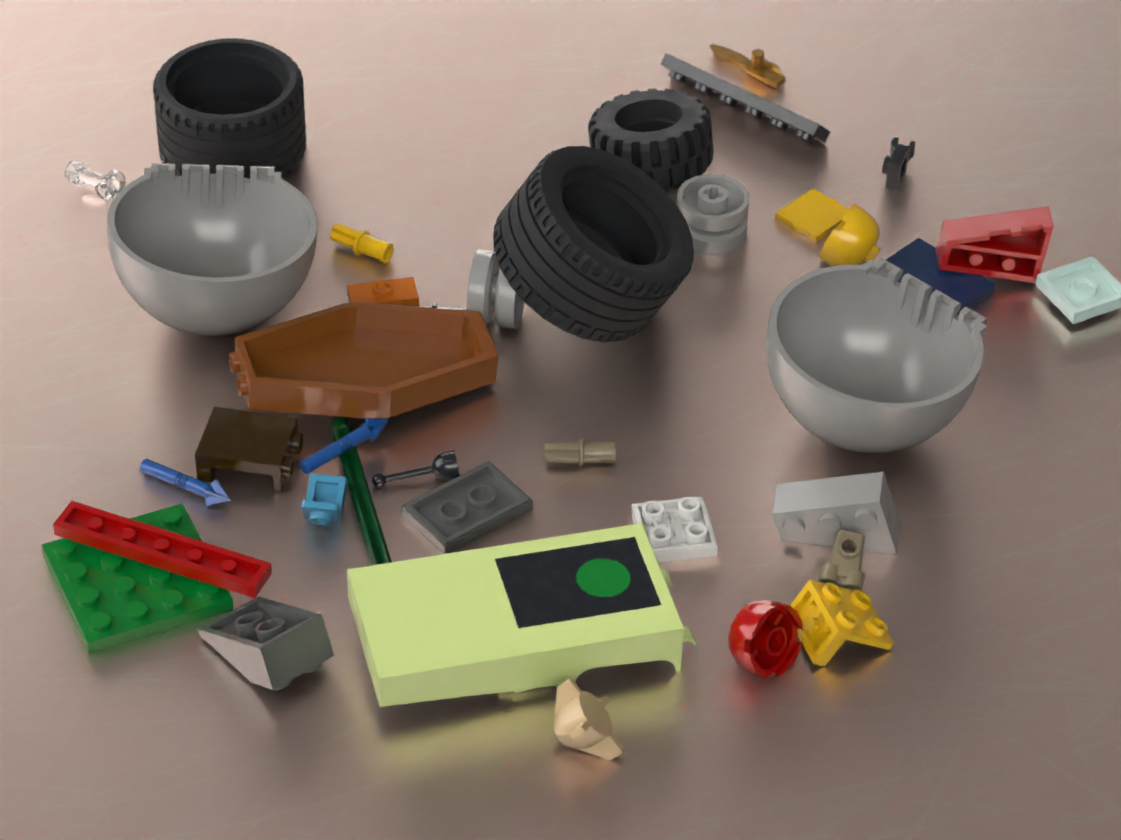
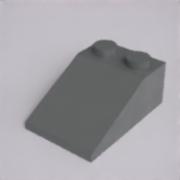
M259 596L198 629L200 636L251 683L270 690H280L289 686L292 679L303 673H310L319 669L322 666V662L334 656L322 614Z

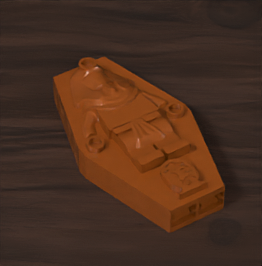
M366 302L343 303L235 337V352L229 353L231 372L237 373L239 396H245L249 410L364 419L390 418L495 383L499 358L482 315L478 311Z

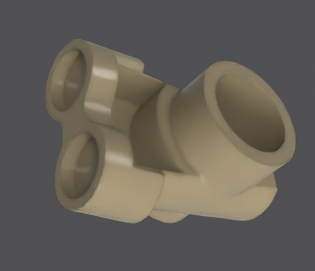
M846 530L838 531L828 563L821 566L818 582H830L838 587L862 591L865 574L861 571L864 535ZM843 549H848L853 553H846Z

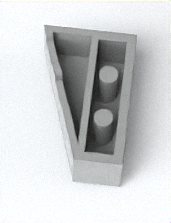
M884 471L776 485L772 516L782 541L833 547L838 531L846 530L864 535L863 551L897 555L901 524Z

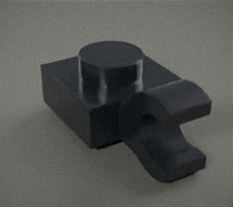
M894 137L891 140L890 155H886L882 167V173L887 174L885 187L898 190L906 174L908 161L913 158L915 152V141H911L906 146L898 144V137Z

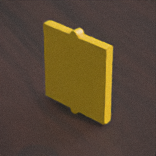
M813 188L777 211L775 218L790 226L793 232L798 231L817 242L840 225L842 222L841 218L848 208L839 204L835 198H829Z

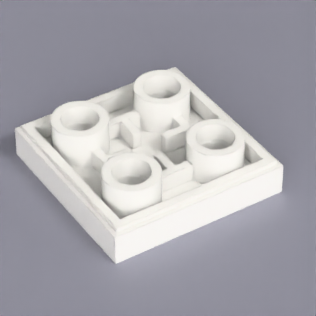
M703 496L665 501L652 500L646 503L631 505L634 524H643L658 563L717 556L718 545Z

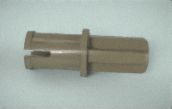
M579 438V442H547L544 446V459L548 463H579V467H583V463L615 464L616 445L615 441L592 442L583 441V438Z

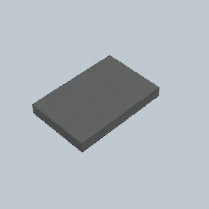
M487 461L402 505L401 512L402 516L442 554H448L533 510V500L490 461Z

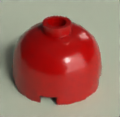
M757 600L743 606L735 615L728 634L729 650L736 663L748 672L762 678H769L774 672L776 676L784 674L794 664L801 649L802 642L797 641V628L803 630V624L798 611L790 605L770 600Z

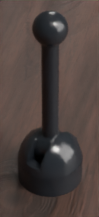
M451 450L438 454L433 460L432 466L386 476L380 473L375 474L372 478V484L377 488H381L387 482L434 473L441 480H452L460 476L455 451Z

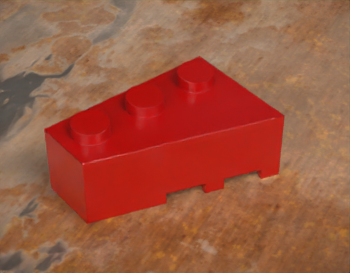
M1049 206L943 220L936 245L939 269L1036 283L1037 274L1041 273L1054 228Z

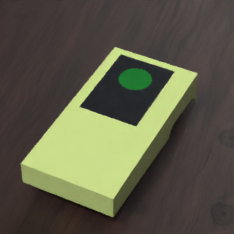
M642 523L347 569L348 599L379 707L491 693L499 694L511 691L516 694L540 687L557 686L571 677L575 682L581 673L596 667L661 660L673 663L675 671L678 672L681 671L683 642L690 641L694 646H697L691 629L683 626L667 587V584H669L670 588H673V583L667 570L660 569Z

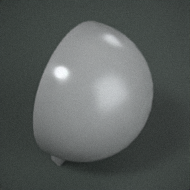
M151 163V168H144L143 176L129 183L116 195L110 205L107 217L108 244L112 263L122 285L134 301L149 315L165 325L179 331L206 336L229 335L259 326L283 310L302 287L315 255L318 223L315 211L309 200L294 186L282 180L281 172H274V167L250 166L249 179L244 178V166L216 165V174H209L210 165L182 164V176L175 177V164Z
M882 258L877 262L870 259L864 265L826 267L795 279L780 292L774 301L766 336L768 369L773 385L789 413L817 438L834 446L855 452L887 453L903 450L928 440L937 434L964 407L973 392L981 370L984 356L982 338L985 336L988 319L968 307H964L958 316L957 313L961 308V303L938 290L931 294L932 287L909 273L902 277L901 283L898 282L903 274V270Z

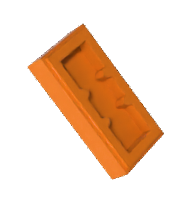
M414 277L347 285L349 303L366 302L419 306V295Z

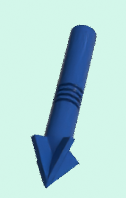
M366 418V422L362 423L360 428L300 461L301 470L308 474L367 439L373 442L389 419Z
M144 459L140 465L141 472L204 497L206 506L231 501L217 479L208 484L149 459Z

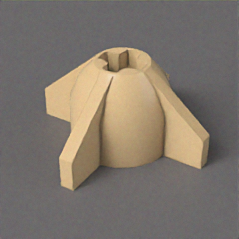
M572 677L557 687L554 717L555 734L565 746L612 760L623 753L624 749L611 733V720L604 708L609 699L606 695L597 699L592 693L581 691Z

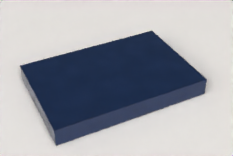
M917 238L886 259L889 263L903 270V274L898 282L901 283L902 277L909 273L932 287L931 294L938 290L961 303V308L957 313L958 316L964 307L973 308L993 294L995 290V283L982 275L940 270L936 248L920 238Z

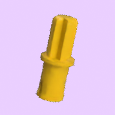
M334 224L329 235L331 241L353 249L354 254L359 256L364 254L385 264L390 261L394 253V245L392 243L371 236L367 230L360 232L343 224Z

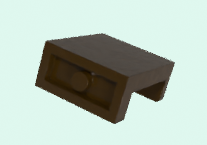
M214 407L195 452L197 479L211 483L216 469L222 468L271 475L274 481V490L282 491L286 478L291 479L293 476L295 454L300 455L303 447V434L298 433V419Z

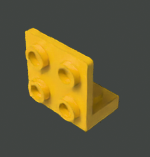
M809 579L790 606L798 611L802 620L803 630L797 628L798 637L813 664L825 667L845 640L887 650L892 648L894 642L887 631L888 627L878 616L869 595L858 589L850 590L838 587L830 582L822 583Z

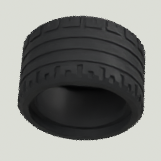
M238 38L215 39L192 45L176 53L156 73L153 82L159 154L163 164H175V176H182V164L210 165L209 174H216V165L244 166V178L249 179L250 166L274 167V172H281L282 178L300 163L304 156V151H306L303 76L296 62L284 52L254 40Z

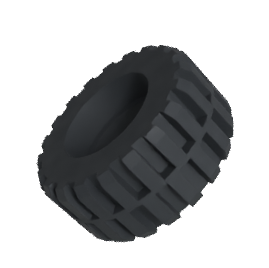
M657 88L648 89V91L640 92L636 90L631 91L627 95L621 94L615 96L612 101L607 100L600 108H597L588 123L590 147L607 151L625 159L646 173L663 190L670 187L672 189L678 188L686 180L704 174L714 158L710 111L696 96L691 97L689 93L684 91L675 92L674 89L665 88V90H657Z

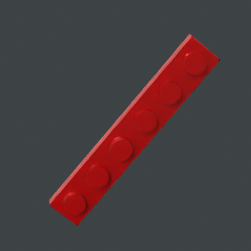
M72 500L53 523L54 535L251 598H256L272 575V566L269 562Z

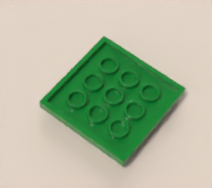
M183 503L129 518L202 541ZM66 538L41 544L43 557L89 654L234 610L233 598L226 589Z

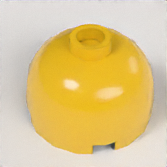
M854 203L841 218L842 222L837 229L834 228L819 253V259L829 266L862 265L870 259L874 261L881 250L876 245L880 236L878 224L868 212Z

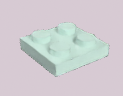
M1093 256L1037 274L1035 285L1073 324L1121 308V284Z

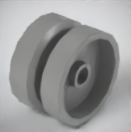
M705 174L690 178L679 187L677 207L688 224L693 238L694 252L708 255L725 254L739 248L744 243L747 235L749 193L743 184L725 175Z
M477 249L469 276L467 311L480 312L485 325L491 321L495 311V320L499 327L517 329L521 321L525 302L508 283L499 267L495 252Z

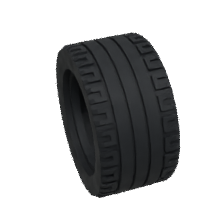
M567 146L548 153L496 219L493 231L494 252L499 267L510 286L520 298L543 319L559 329L582 339L597 342L622 341L639 333L687 277L694 260L693 238L688 224L675 202L662 187L646 173L625 159L607 151L587 146Z

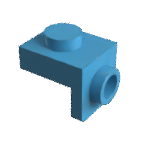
M310 473L306 500L302 501L301 506L305 519H309L313 524L323 526L330 525L331 522L341 523L348 484L347 477Z

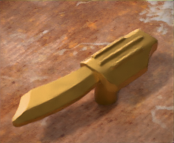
M710 44L714 57L718 60L738 66L752 77L774 88H778L785 83L786 77L781 73L779 66L764 59L763 50L754 49L752 51V60L734 50Z

